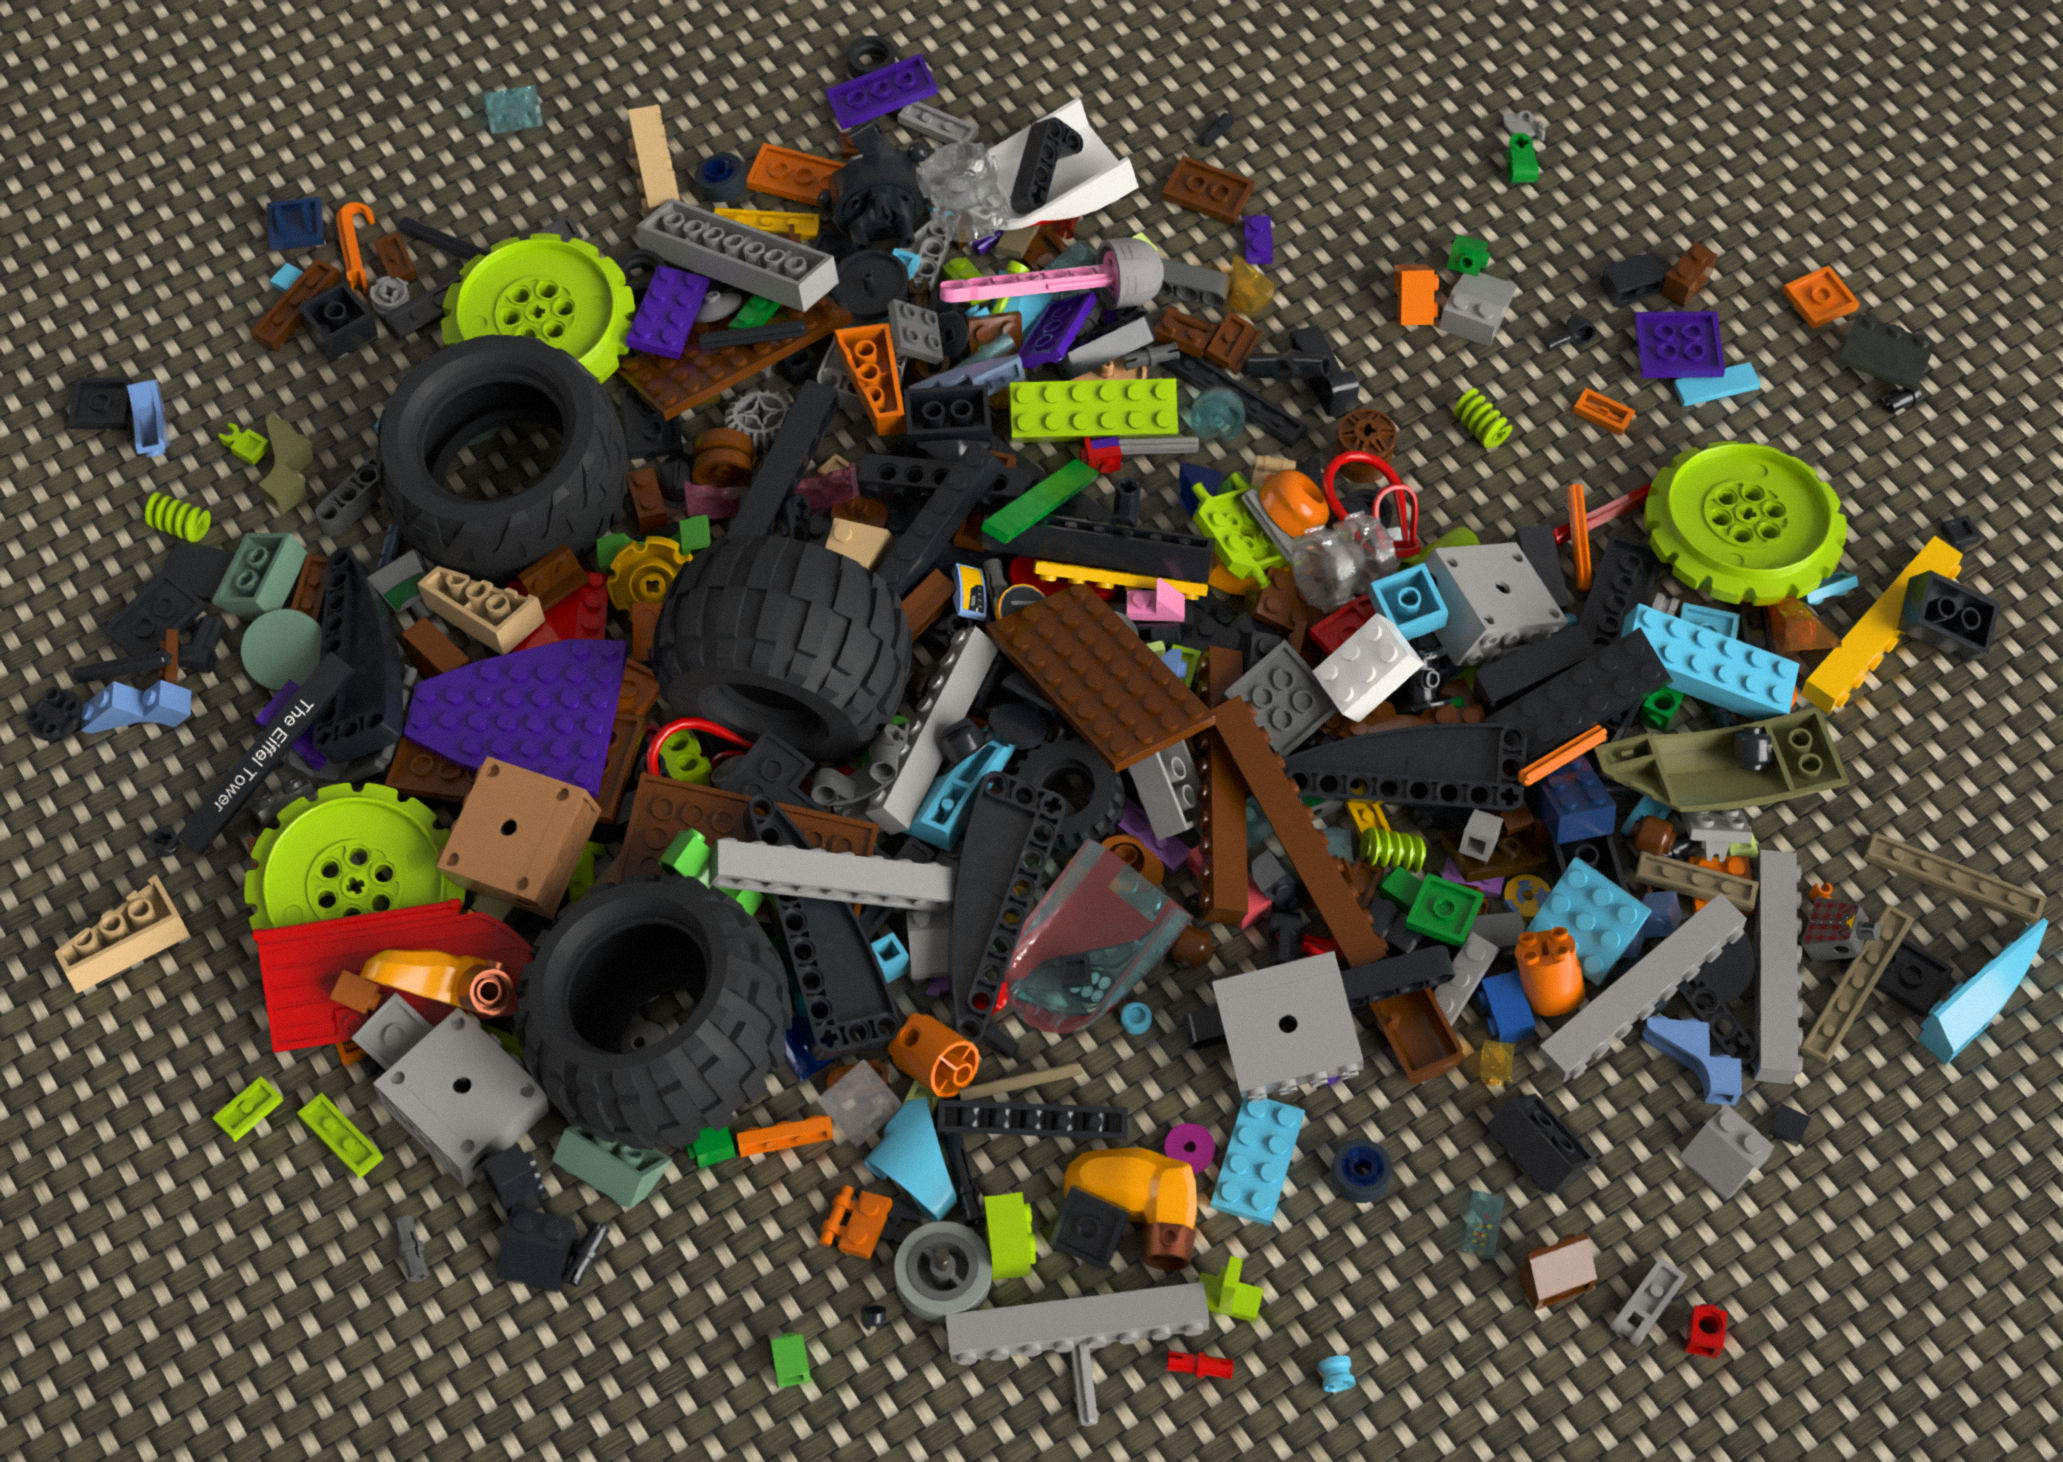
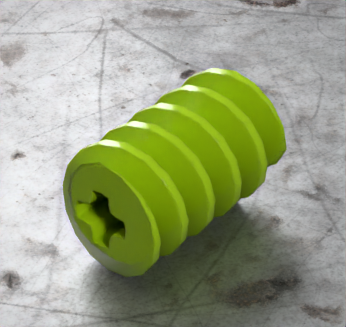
M1472 388L1458 400L1454 408V416L1460 419L1461 423L1468 427L1472 434H1475L1478 441H1482L1485 448H1494L1509 436L1513 426L1509 425L1504 428L1507 418H1499L1500 411H1491L1493 408L1492 403L1484 404L1485 396L1480 395L1477 397L1478 389Z
M154 492L146 506L145 521L152 528H157L162 532L167 531L170 535H177L181 539H187L195 543L200 541L207 533L211 522V515L208 510L202 513V509L198 506L192 509L190 503L182 505V501L179 499L172 501L170 496L162 497L160 492Z
M1368 827L1361 837L1359 858L1364 860L1368 856V864L1370 866H1374L1379 858V865L1382 868L1386 867L1390 860V867L1394 870L1399 866L1400 862L1401 867L1406 871L1409 870L1412 864L1413 872L1419 873L1426 856V844L1416 834L1410 836L1408 833L1399 834L1396 831L1388 833L1385 829L1377 831L1374 827Z

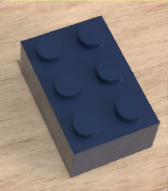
M1584 754L1530 786H1524L1525 793L1557 844L1614 832L1616 804ZM1536 760L1526 761L1525 767Z

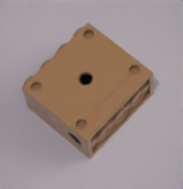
M487 756L484 764L480 765L476 772V781L471 792H468L464 798L463 810L459 818L451 826L450 838L446 847H443L439 852L436 867L457 887L553 920L602 809L583 788Z

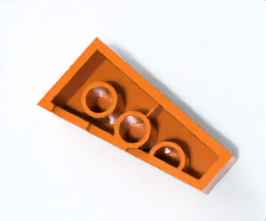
M889 323L834 330L836 350L878 437L906 433L905 414Z

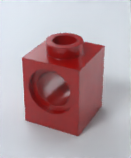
M1711 1304L1695 1305L1688 1319L1685 1352L1717 1359L1724 1347L1727 1311L1718 1310V1307ZM1706 1324L1710 1326L1713 1333L1707 1334L1703 1332L1699 1325Z

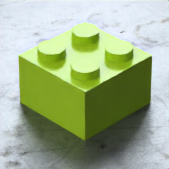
M1022 1192L984 1197V1224L988 1251L991 1258L992 1280L1030 1276L1031 1264H1036L1035 1235L1031 1230L1030 1203H1024Z

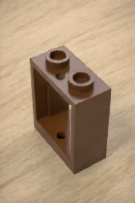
M425 617L402 633L411 665L426 679L471 664L470 659Z

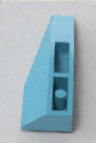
M988 724L982 729V732L988 731ZM992 738L987 746L963 760L951 771L940 777L935 776L909 829L901 832L950 852L968 825L970 814L984 777L991 771H1002L1015 751L1016 745L1009 744L1006 747ZM994 783L987 784L989 790Z
M2045 918L2041 919L2036 925L2032 922L2028 924L2019 934L2020 938L2015 942L2011 940L2001 950L1999 956L1995 959H1990L1980 972L1974 977L1972 976L1965 984L1959 982L1948 994L1950 997L1945 1002L1942 1000L1938 1001L1928 1014L1930 1016L1920 1026L1924 1030L1918 1040L1945 1065L1976 1038L2004 1007L2027 972L2040 946L2049 922Z

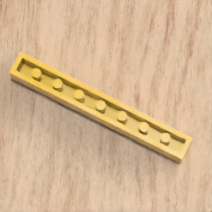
M1934 536L1810 675L1800 695L1827 714H1830L1836 706L1841 708L1851 695L1848 692L1852 688L1857 690L1867 677L1865 673L1869 669L1874 671L1883 659L1881 656L1883 652L1890 653L1899 640L1897 636L1900 633L1906 634L1897 630L1909 578L1932 570L1948 579L1954 580L1962 569L1959 563L1963 554Z

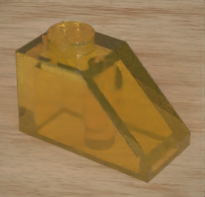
M1239 255L1233 256L1231 304L1238 312L1251 319L1273 302L1275 285Z

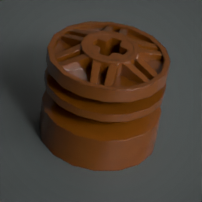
M1358 409L1349 412L1341 420L1338 427L1334 457L1346 451H1365L1380 457L1391 466L1397 437L1395 425L1388 416L1377 410ZM1348 462L1338 469L1339 473L1345 478L1357 483H1372L1384 477L1375 467L1363 462Z

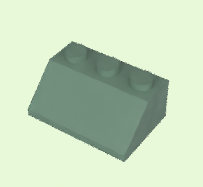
M246 533L211 602L251 622H254L258 617L267 612L281 609L302 569L308 552L291 533Z
M575 1123L564 1130L552 1161L562 1166L565 1172L576 1175L586 1181L592 1189L602 1191L613 1198L616 1204L631 1208L646 1198L671 1164L672 1158L655 1147L653 1150L632 1149L621 1143L617 1137L612 1144L581 1129Z

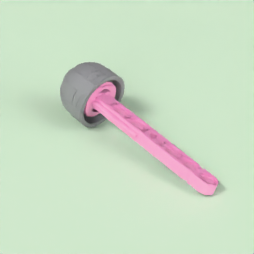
M1137 238L1106 239L1099 245L1096 265L977 277L967 280H948L940 283V299L945 302L970 301V299L983 300L1098 287L1105 306L1109 310L1132 308L1135 305H1143L1155 297L1163 282L1164 268L1159 254L1149 243Z

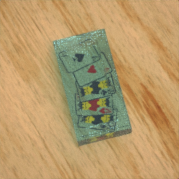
M1473 1190L1461 1252L1493 1259L1505 1197Z

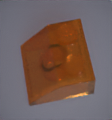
M1786 595L1784 599H1780L1779 603L1769 605L1773 637L1784 651L1842 647V641L1796 596Z

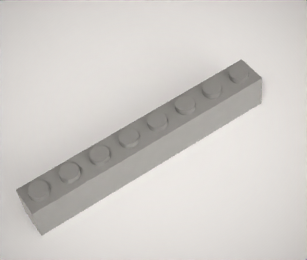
M976 626L966 630H959L951 638L950 642L952 644L948 652L941 658L938 672L929 681V689L925 697L918 703L916 707L918 711L913 720L908 723L910 725L908 739L905 746L900 750L895 779L887 787L869 798L870 804L865 814L890 835L909 829L944 759L939 745L943 730L949 725L965 718L999 650L998 646Z
M734 838L718 839L711 848L713 852L708 857L709 886L714 885L721 888L943 913L954 902L952 867L941 866L940 863L936 862L920 864L913 863L910 859L895 861L884 859V857L878 855L862 857L855 856L852 852L837 854L826 852L820 848L804 850L797 849L793 845L771 846L762 841L751 843L738 842Z
M1761 849L1754 863V881L1759 882L1755 901L1756 911L1754 913V1044L1757 1049L1754 1059V1081L1792 1085L1796 1075L1801 1074L1803 1068V1056L1798 1055V1046H1801L1803 1029L1798 1027V1018L1801 1017L1803 1008L1802 1000H1798V991H1800L1802 986V973L1797 970V963H1800L1802 958V946L1797 945V936H1800L1802 929V919L1797 918V909H1800L1802 900L1801 892L1797 891V883L1801 879V865H1797V853Z
M1719 893L1541 1044L1538 1056L1563 1082L1570 1076L1573 1079L1577 1078L1587 1068L1586 1063L1591 1058L1599 1059L1609 1050L1610 1046L1608 1044L1616 1037L1621 1040L1632 1030V1023L1638 1018L1643 1021L1655 1010L1653 1005L1660 999L1667 1001L1678 990L1676 986L1683 980L1689 982L1699 973L1700 969L1698 967L1706 960L1709 963L1713 962L1722 953L1721 947L1728 941L1733 944L1745 933L1743 928L1747 918L1722 893Z
M1204 1282L949 1314L946 1315L951 1362H958L960 1365H970L976 1363L977 1359L984 1358L1001 1361L1008 1359L1009 1355L1016 1354L1033 1357L1047 1350H1055L1060 1353L1069 1352L1078 1344H1085L1088 1348H1101L1109 1342L1120 1341L1121 1344H1133L1141 1338L1152 1337L1154 1340H1164L1170 1338L1172 1334L1184 1333L1186 1336H1196L1202 1334L1204 1330H1209V1314Z

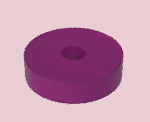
M1193 1123L1178 1125L1166 1137L1164 1155L1187 1162L1192 1167L1193 1175L1207 1169L1214 1157L1215 1143L1213 1137L1200 1125ZM1192 1146L1195 1150L1187 1152L1184 1150V1147Z

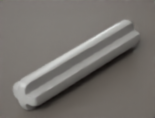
M1196 436L1118 439L1122 455L1196 453L1199 449V441Z
M1255 489L1245 492L1241 497L1242 501L1285 560L1291 562L1297 559L1301 551L1291 537L1268 515L1260 501L1258 492Z
M1078 1344V1346H1074V1349L1070 1351L1078 1421L1080 1425L1092 1426L1097 1424L1098 1416L1090 1351L1087 1345Z

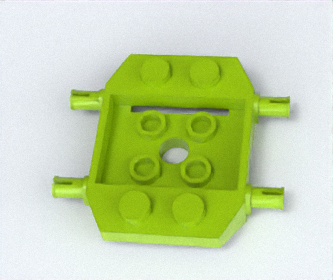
M1235 472L1229 477V480L1237 489L1235 491L1212 497L1201 482L1191 488L1200 500L1199 508L1193 515L1194 522L1205 537L1215 538L1214 551L1226 568L1239 579L1244 580L1253 577L1260 589H1264L1271 583L1263 572L1270 565L1277 569L1290 565L1297 577L1303 576L1308 571L1299 557L1291 562L1285 560L1242 501L1241 497L1245 492L1255 489L1259 494L1261 487L1249 486L1239 472ZM1291 537L1301 551L1306 541H1299Z

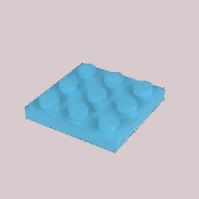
M1576 857L1572 860L1525 932L1536 933L1551 930L1554 927H1565L1576 943V955L1582 974L1600 986L1652 910Z

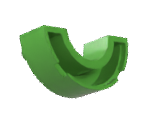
M692 516L689 519L680 520L679 530L669 538L680 544L678 550L680 554L687 555L690 553L694 557L702 548H708L711 543L708 516ZM625 533L610 534L596 540L598 564L603 573L616 574L610 568L613 558L624 545L633 541ZM636 541V543L639 545L645 544V542ZM657 580L653 582L649 581V583L653 584L654 582L659 583V581Z
M690 828L688 832L680 830L658 860L659 866L670 876H674L677 873L685 877H695L705 884L708 889L711 887L709 886L708 857L713 851L703 843L706 838L693 828ZM717 887L742 904L746 912L753 916L765 899L760 892Z

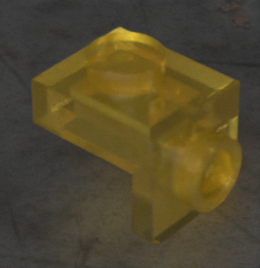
M1483 1040L1478 1076L1486 1078L1485 1084L1504 1087V1081L1512 1082L1511 1071L1515 1044Z

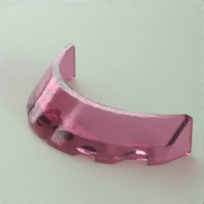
M849 463V467L845 469L830 471L822 477L802 479L795 494L803 493L807 496L811 511L837 505L859 496L855 463ZM690 481L684 482L687 513L689 516L707 515L708 519L736 518L739 512L740 500L744 495L747 496L750 486L716 488L712 485L695 486L691 485Z

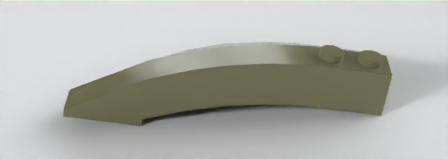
M1819 707L1734 727L1680 734L1652 735V733H1647L1594 747V752L1604 776L1678 812H1709L1746 808L1849 785V779ZM1743 727H1761V733L1771 736L1772 759L1770 763L1764 765V769H1740V764L1733 761V736L1743 733Z

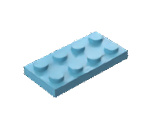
M1248 1099L1242 1101L1210 1203L1211 1209L1271 1227L1304 1118V1109L1270 1099L1249 1103Z

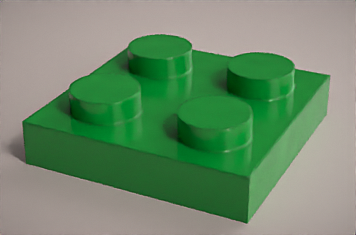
M1427 873L1407 917L1405 927L1462 948L1482 905L1485 894Z

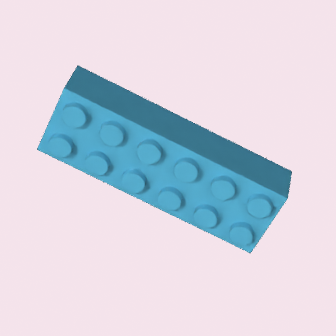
M1640 603L1625 617L1621 638L1641 627L1674 681L1666 687L1757 721L1790 713L1799 663Z

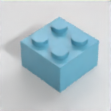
M1425 563L1370 583L1369 599L1375 612L1392 621L1407 641L1446 626L1449 612Z

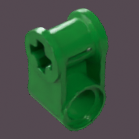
M1515 133L1509 140V149L1505 154L1508 181L1510 184L1537 182L1539 167L1535 157L1533 141L1525 133Z

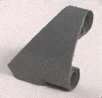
M907 723L900 724L898 727L892 724L886 725L868 746L872 759L847 776L831 768L818 770L814 776L811 792L813 800L822 806L843 805L868 798L887 787L897 775L900 750L907 743L910 725Z

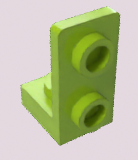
M587 841L568 884L571 901L574 904L596 881L593 864L596 863V858L606 856L605 844Z

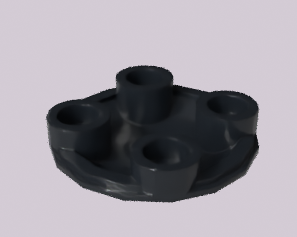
M51 687L45 692L44 697L37 702L35 707L26 713L25 722L29 725L31 733L38 739L50 741L61 738L68 734L80 720L82 714L81 699L74 692Z

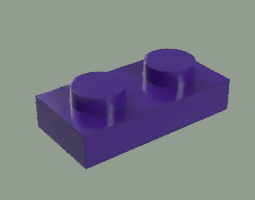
M1244 216L1246 264H1272L1273 248L1270 216Z

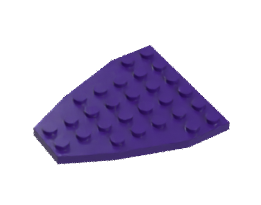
M567 639L480 660L416 683L403 734L406 740L457 767L474 773L477 772L480 765L484 764L488 756L583 788L592 798H598L629 651L628 642L624 640Z

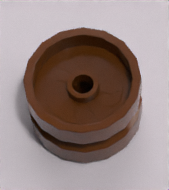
M714 428L696 436L693 441L692 480L699 489L716 495H733L743 492L750 487L751 479L754 475V445L747 434L730 428Z

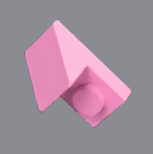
M1157 578L1156 591L1127 590L1126 616L1131 620L1184 622L1185 595L1162 579Z

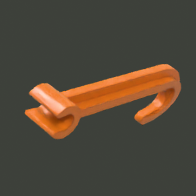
M352 202L339 209L336 214V222L347 271L348 286L354 293V287L362 286L366 294L368 283L366 273L362 267L352 216L357 213L364 214L371 225L375 223L371 208L362 203Z

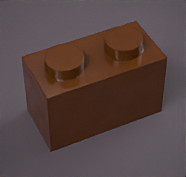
M1694 242L1666 274L1660 295L1683 308L1712 275L1718 255L1699 243Z
M653 467L628 472L627 494L639 535L666 526L667 512Z

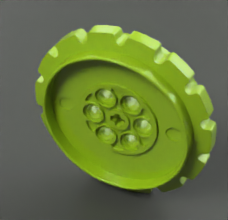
M550 233L531 234L530 239L521 241L519 237H513L492 245L491 253L487 256L476 255L460 270L459 274L462 282L450 285L443 302L445 315L448 316L441 320L442 335L446 347L484 335H526L541 339L555 349L561 348L567 351L584 365L600 384L607 380L619 367L617 355H626L629 352L630 347H626V338L633 324L630 320L636 317L632 290L629 286H624L626 284L625 275L609 256L600 258L597 247L580 239L572 238L569 242H563L559 234Z
M1737 441L1709 443L1707 449L1699 450L1694 447L1674 457L1671 467H1663L1654 478L1644 508L1645 529L1652 531L1649 543L1662 563H1671L1674 576L1693 589L1699 588L1709 593V596L1734 604H1739L1740 601L1752 602L1754 606L1782 604L1787 595L1799 599L1819 588L1822 577L1829 578L1841 559L1842 547L1847 538V523L1845 515L1838 513L1841 502L1836 493L1827 482L1819 481L1816 477L1817 471L1808 464L1770 446L1757 443H1738Z
M350 783L335 784L318 789V799L314 802H309L305 797H300L277 814L278 822L281 824L280 827L276 830L270 828L263 830L251 853L252 860L258 863L259 866L255 870H248L245 875V903L247 907L257 908V913L249 918L252 930L346 917L349 913L353 912L359 915L377 912L373 909V905L378 900H386L390 903L387 910L450 901V899L460 898L461 907L465 904L466 889L455 886L436 867L439 852L443 847H446L450 838L449 830L446 828L435 830L433 827L437 822L436 814L416 798L411 797L406 802H399L398 790L373 783H366L361 792H354ZM357 853L367 856V861L362 865H354L350 860ZM328 866H334L339 869L338 874L333 878L324 877L322 872ZM381 870H388L393 874L392 878L387 882L378 881L376 875ZM356 883L361 888V893L355 894L354 891H351L352 884ZM324 896H332L336 899L335 904L330 908L321 907L319 901Z

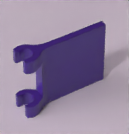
M289 679L256 718L255 723L266 729L299 690L300 686ZM313 722L292 749L299 753L313 769L320 771L325 765L327 758L313 746Z

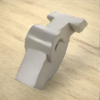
M1524 110L1515 114H1504V128L1512 135L1515 133H1525L1530 137L1536 135L1540 141H1544L1545 124L1540 120L1537 122L1533 119L1530 111Z

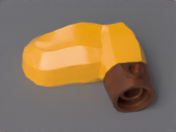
M435 949L384 950L366 961L359 976L434 1001L490 1016L499 1014L510 1006L515 990L512 980L504 972L505 964L489 959L486 961L471 955L458 957Z
M1130 1147L1092 1150L1082 1153L1069 1164L1063 1181L1065 1199L1070 1187L1075 1184L1132 1210L1127 1222H1143L1145 1225L1142 1229L1144 1263L1159 1270L1177 1271L1188 1268L1196 1238V1233L1193 1229L1197 1217L1196 1182L1191 1165L1144 1148Z

